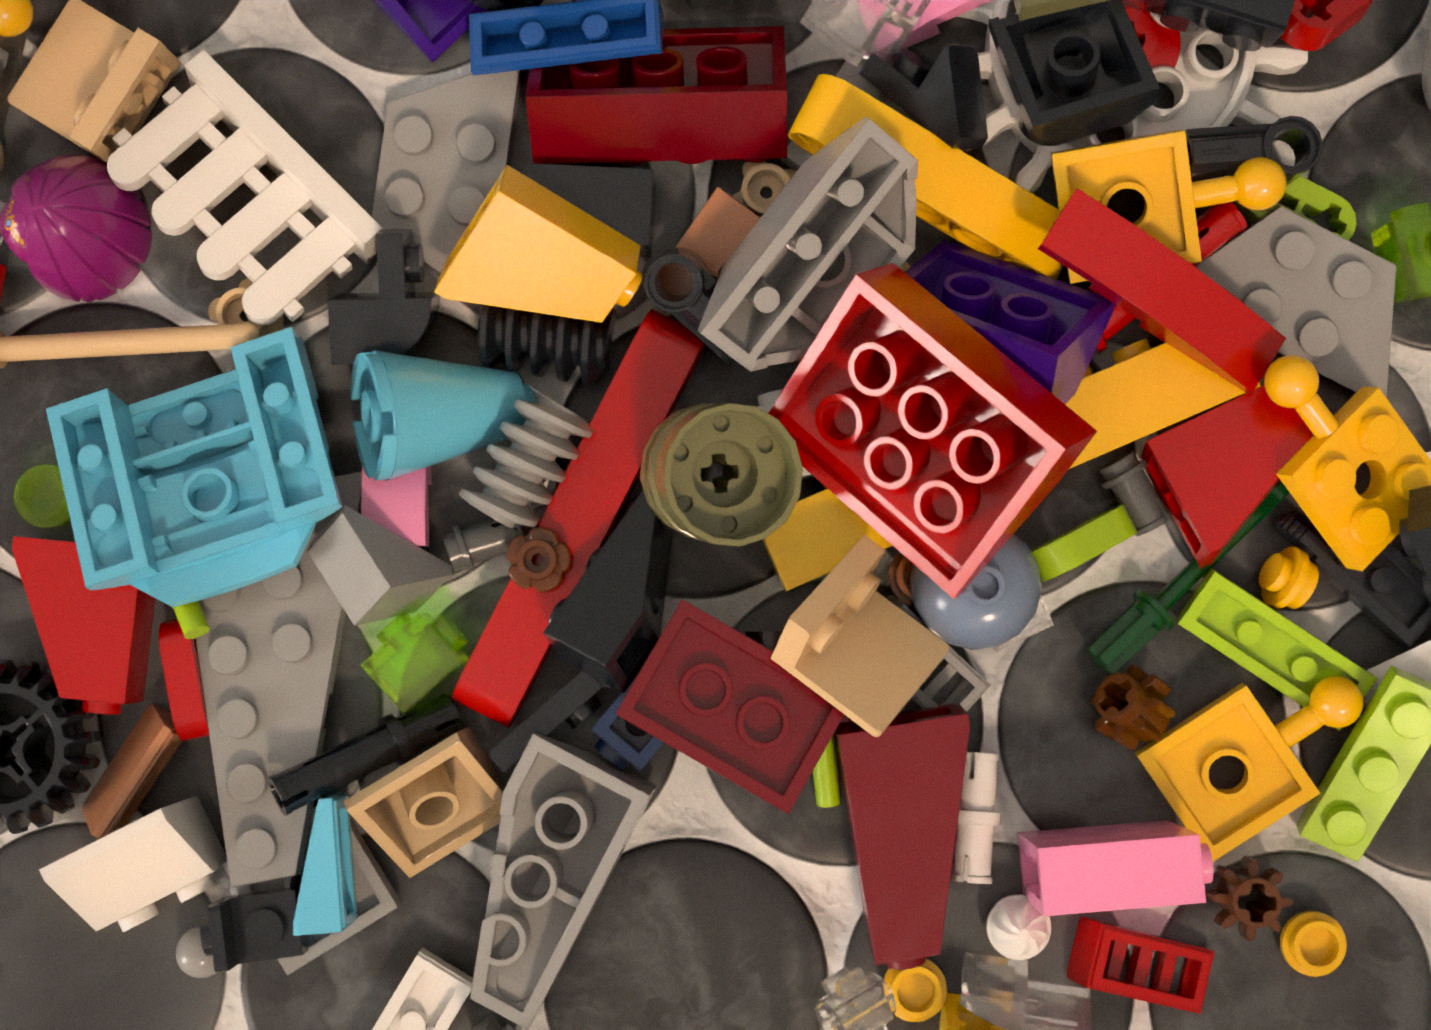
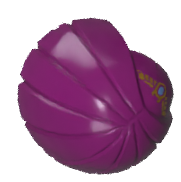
M77 154L56 156L27 170L10 187L12 195L0 213L2 237L18 258L28 263L33 277L46 291L71 301L79 302L82 299L86 302H93V300H102L115 295L117 289L127 287L141 271L138 264L146 262L152 242V232L148 229L152 225L148 207L141 200L143 195L139 190L125 191L118 188L112 182L107 171V163L94 156Z

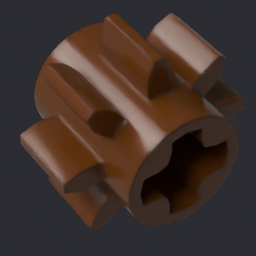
M1130 665L1127 674H1107L1097 688L1095 698L1091 699V704L1102 715L1095 723V729L1111 740L1115 739L1131 751H1135L1139 741L1148 742L1155 740L1158 742L1161 739V735L1167 729L1170 718L1174 717L1176 713L1163 700L1171 691V687L1156 675L1149 676L1136 665Z
M1243 856L1241 869L1231 871L1221 865L1216 867L1221 879L1216 889L1207 890L1205 894L1207 898L1217 902L1222 908L1214 919L1217 925L1227 929L1239 920L1238 930L1240 936L1248 941H1254L1256 928L1268 926L1277 932L1282 929L1277 918L1282 907L1293 905V900L1281 895L1276 888V885L1281 882L1284 876L1281 871L1269 868L1258 876V862L1249 856ZM1252 888L1258 891L1257 901H1248L1246 908L1238 905L1239 895H1249Z

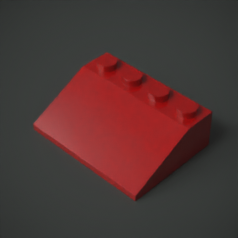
M894 263L867 270L854 276L768 413L778 419L795 440L802 466L953 599L960 596L1059 483L1097 432L1096 429Z

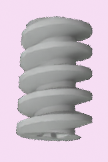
M530 385L529 387L539 398L537 403L519 399L514 403V407L523 417L525 423L518 425L503 422L500 426V429L512 443L510 447L489 444L486 449L498 465L496 470L477 466L473 470L474 475L484 486L482 493L467 489H461L459 493L466 502L514 530H517L515 524L535 527L540 519L529 506V502L549 505L552 501L553 496L542 483L543 479L561 483L565 480L567 475L555 459L561 457L577 460L581 454L569 439V436L576 435L590 438L594 433V430L585 419Z

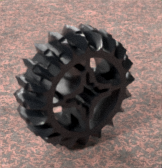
M0 660V696L6 693L17 695L38 707L33 714L23 715L17 720L6 710L0 711V776L6 773L17 783L25 782L33 791V793L25 798L11 797L0 793V830L6 824L11 834H19L28 830L30 822L36 827L41 828L53 822V811L64 814L70 812L75 807L70 792L81 794L87 792L90 786H92L89 780L79 771L97 768L101 762L95 755L85 753L86 745L99 742L103 735L99 731L94 730L85 732L83 722L90 720L95 716V713L83 712L82 708L76 709L73 705L77 701L76 699L60 698L51 670H47L41 675L40 665L36 661H23L17 668L12 660ZM52 731L55 741L53 763L46 754L45 748L47 737ZM20 734L16 738L17 742L11 749L16 757L2 759L7 755L6 751L12 745L11 739L8 736Z

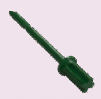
M1281 480L1212 564L1200 569L1194 558L1154 597L1138 589L1133 594L1135 602L1085 649L1092 656L1093 662L1099 668L1102 667L1109 675L1115 674L1162 629L1170 631L1175 624L1167 610L1290 494Z

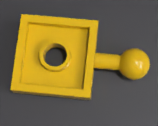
M1183 129L1051 152L1059 213L1076 188L1106 207L1111 196L1117 191L1126 188L1137 190L1144 198L1145 207L1141 217L1133 224L1189 263L1202 262L1195 208L1238 201L1248 209L1265 210L1273 207L1281 200L1287 185L1286 175L1282 167L1274 160L1265 157H1255L1245 161L1238 167L1233 176L1192 182L1186 133ZM1067 268L1070 284L1088 281Z
M1283 356L1275 360L1266 371L1264 377L1266 393L1277 405L1295 408L1314 436L1276 475L1345 568L1363 571L1400 533V520L1408 518L1409 490L1431 485V460L1379 387L1362 386L1333 416L1317 394L1319 375L1315 366L1301 356ZM1365 462L1369 467L1371 479L1367 490L1359 495L1354 487L1356 483V470Z
M1340 676L1324 678L1312 689L1308 706L1303 707L1275 726L1247 685L1242 682L1163 733L1158 742L1153 740L1134 753L1184 826L1199 834L1201 843H1207L1212 861L1214 862L1320 794L1290 747L1314 733L1323 725L1332 728H1343L1351 725L1359 718L1363 710L1364 700L1359 687L1354 682ZM1227 755L1239 758L1244 766V775L1237 786L1231 789H1218L1211 785L1209 769L1216 759Z

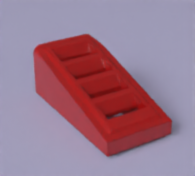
M1081 917L1078 922L1067 968V978L1089 989L1201 1014L1215 951L1128 927ZM1131 944L1134 946L1126 979H1120L1127 946ZM1154 950L1159 951L1153 981L1151 986H1147L1146 982ZM1177 956L1185 957L1178 991L1174 993L1169 990Z

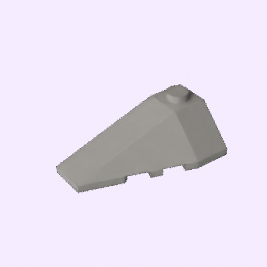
M533 733L502 794L499 813L501 815L496 851L492 857L490 869L491 882L485 919L482 921L470 995L471 1000L527 1030L530 1028L657 787L655 784L626 769L620 770L602 756L547 736Z

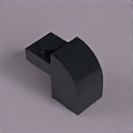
M386 229L376 234L379 293H339L328 300L331 365L354 364L357 354L371 351L402 355L422 339L434 323L439 309L440 296L434 292H415V283L423 282L424 253L422 244H413L412 229Z

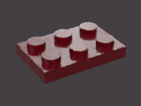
M683 599L674 611L616 712V715L787 814L790 813L844 716L842 712L771 659L773 651Z

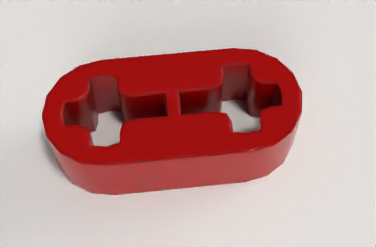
M1295 0L1288 25L1280 38L1288 45L1299 50H1319L1358 23L1366 14L1373 0Z
M178 619L163 621L159 627L158 640L169 706L176 733L183 741L208 737L209 729L196 638L186 639L184 637Z

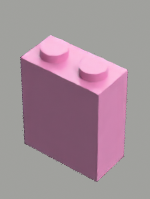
M1170 820L1017 833L1022 893L1026 895L1028 902L1043 916L1206 903L1205 884L1212 883L1213 861L1207 843L1200 842L1199 834Z

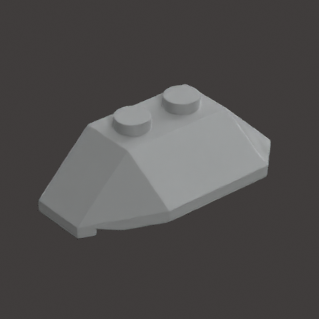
M868 117L859 120L808 158L723 265L698 331L750 372L765 369L769 365L802 360L856 274L890 263H894L900 268L915 250V179L918 173V160Z

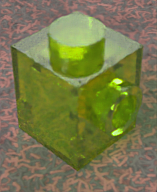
M1420 203L1390 212L1392 221L1371 233L1375 254L1396 265L1394 304L1431 297V208L1429 203Z
M404 612L377 635V638L383 645L367 658L361 666L404 714L416 709L468 662L469 658L460 649L467 643V640L459 629L443 614L436 619L429 613H418L415 617L411 618L407 612Z

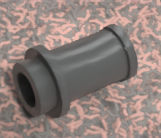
M1130 451L1099 469L1105 479L1100 485L1103 490L1111 489L1119 505L1124 504L1138 531L1135 534L1137 537L1163 525L1172 518V515L1166 510L1143 470L1148 466L1146 460L1141 459L1138 461L1134 452Z
M493 518L460 529L458 523L452 525L453 532L442 535L454 570L457 571L467 567L470 573L475 571L474 564L506 553L511 541L517 535H523L520 525L515 524L517 530H514Z

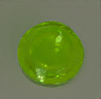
M48 464L34 466L23 473L17 481L14 489V504L19 515L29 524L36 527L53 528L70 520L58 466Z

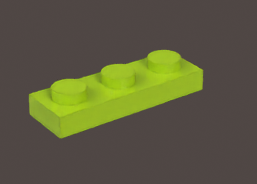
M1212 568L1175 619L1177 624L1303 707L1310 704L1309 699L1312 689L1324 678L1340 676L1351 680L1359 687L1363 699L1378 679L1372 673Z
M1390 666L1319 785L1318 790L1320 794L1310 800L1298 820L1296 826L1300 836L1359 862L1431 745V683L1397 667Z

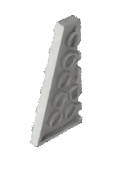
M362 472L335 476L342 506L346 505L360 513ZM339 510L316 523L296 567L242 588L199 600L210 630L205 635L196 638L231 887L302 875L314 801L285 816L272 796L271 791L275 790V788L271 789L269 787L267 778L273 774L276 775L323 752L326 734L324 723L329 694L333 693L346 612L307 551L309 543Z

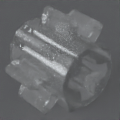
M844 967L821 982L827 995L819 999L820 1002L816 1004L815 1013L822 1030H888L885 1024L893 1020V1015L896 1013V1001L891 989L878 974L874 972L864 974L860 967L850 972L847 967Z

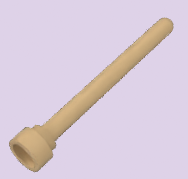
M250 323L5 336L0 331V368H5L7 363L12 361L231 350L230 347L259 338L260 334L258 329Z

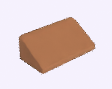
M150 704L84 801L82 806L84 818L91 835L98 840L128 825L183 742L176 733L171 713L159 705Z

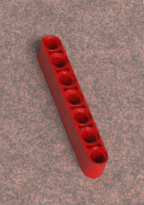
M650 309L589 424L594 433L590 438H582L577 448L581 454L577 460H571L565 471L567 475L565 480L559 483L552 501L547 506L537 526L554 531L557 534V540L568 546L571 554L570 568L563 572V580L560 585L546 592H539L534 587L523 589L516 585L512 579L509 580L456 684L452 700L507 728H510L516 719L552 649V645L543 632L549 624L553 609L572 592L585 573L587 562L593 552L599 547L604 546L640 477L642 454L655 427L672 414L705 349L706 344L682 323L654 309ZM535 554L532 557V563L535 566H541L544 563L543 555Z

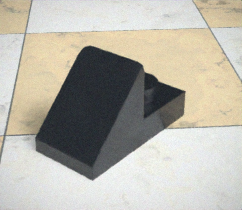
M948 44L943 48L933 66L919 55L902 49L899 54L871 53L859 73L862 77L952 149L983 147L988 139L979 58L974 46Z

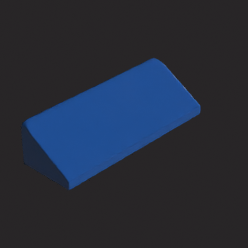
M580 0L469 14L471 73L475 76L662 53L664 13L660 0Z

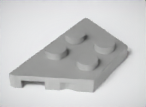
M522 70L475 76L469 74L390 101L387 104L372 218L383 230L412 229L413 244H422L424 264L438 274L441 273L444 262L506 165L510 164Z
M1277 205L1251 223L1248 229L1227 241L1196 267L1286 337L1278 351L1285 356L1297 355L1306 358L1315 366L1318 373L1355 392L1362 386L1379 387L1387 398L1396 278L1395 264Z

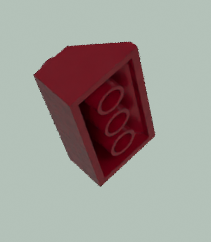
M784 26L664 29L663 47L660 54L530 69L526 91V106L533 163L577 166L581 163L615 162L623 166H634L649 161H679L684 164H699L707 160L741 159L745 162L760 163L772 158H787V78ZM684 75L693 86H684Z

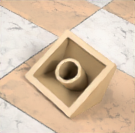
M467 727L343 802L346 811L404 873L411 878L498 825L501 819L499 813L505 786L470 727Z

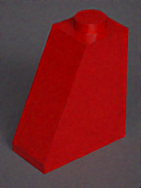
M1262 385L1251 394L1246 393L1146 441L1139 460H1146L1148 464L1144 468L1167 510L1171 513L1173 521L1201 569L1214 562L1280 481L1276 473L1314 435L1295 408H1286L1274 403L1267 395L1264 385Z
M13 536L12 552L59 697L82 700L81 708L83 712L96 714H121L122 704L144 701L155 598L131 585L92 591L87 589L84 583L76 542Z

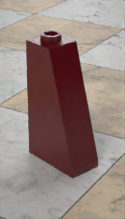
M959 703L900 712L879 737L872 736L854 721L839 723L834 732L868 942L876 966L887 964L888 968L894 970L911 969L924 964L925 957L941 954L970 731L968 713Z

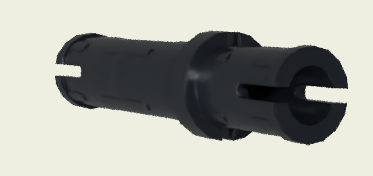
M444 693L423 706L401 716L394 717L392 713L378 720L377 727L339 744L290 769L269 776L267 778L268 785L271 789L275 788V790L271 791L272 796L280 811L287 816L294 810L393 762H397L400 766L414 759V752L463 730L462 722L459 719L453 720L460 717V714L452 699Z

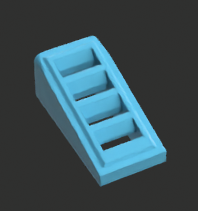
M334 792L318 799L292 925L294 936L342 932L357 919L350 814L346 811L343 802L349 798L346 792Z

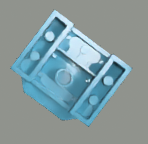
M292 327L230 347L235 370L130 405L125 404L106 388L46 408L84 583L87 589L92 591L131 585L171 607H176L242 588L298 565L316 523L343 506L328 454L329 446L316 399L319 397L304 341Z

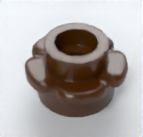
M542 527L532 528L529 534L525 536L517 535L509 544L506 557L510 561L511 566L508 569V573L513 582L523 589L534 587L539 592L553 590L562 582L563 572L567 571L571 565V554L568 546L557 540L558 537L554 531ZM535 554L543 555L544 563L541 566H535L532 563V557Z

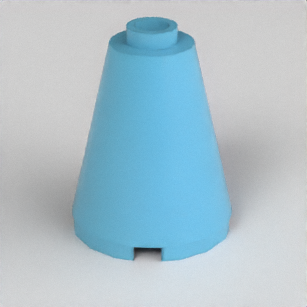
M381 351L359 353L356 355L352 368L351 400H361V420L353 421V428L364 472L368 478H375L374 481H388L487 447L489 444L493 445L505 441L508 438L500 429L503 422L518 425L525 423L523 417L514 407V403L517 399L535 403L533 390L529 387V384H523L520 376L512 371Z

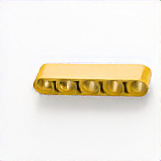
M819 74L788 133L789 138L796 145L814 155L862 118H870L918 160V173L915 179L916 216L976 252L1056 280L1058 279L1064 265L1037 248L1059 215V209L960 149H952L935 134L856 86L832 75Z

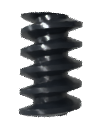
M482 305L477 334L482 365L493 368L504 352L506 366L509 371L517 373L529 357L532 374L536 377H543L554 361L557 379L563 382H567L572 377L577 366H580L582 383L585 386L592 387L601 372L606 368L614 334L616 310L611 309L603 325H598L594 321L572 320L568 317Z

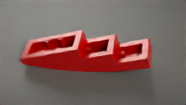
M1078 188L1070 195L1037 248L1090 281L1089 289L1141 320L1139 325L1141 328L1247 394L1253 393L1286 340L1285 336L1242 301L1191 263Z

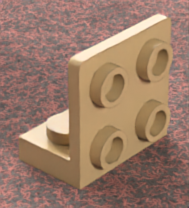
M69 0L8 95L7 100L15 108L107 163L110 155L118 149L112 137L123 128L132 136L140 130L178 70L181 62L161 41L140 28H137L134 33L83 1Z
M863 535L789 617L771 659L869 734L879 737L944 659L949 651V645L876 591L881 580L873 575L885 550Z

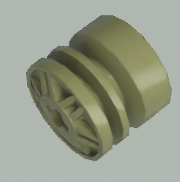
M701 403L675 411L655 427L643 450L640 480L647 504L664 525L686 537L711 544L741 547L766 539L788 520L800 497L803 467L795 440L775 417L756 406L731 403ZM712 463L722 464L723 476L713 478L712 482L701 479V468H707Z

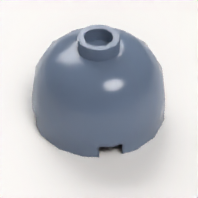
M1015 534L1009 538L960 596L955 599L949 596L915 565H913L909 580L912 605L926 628L944 642L970 650L998 647L1018 636L1036 614L1042 592L1039 565L1027 544Z

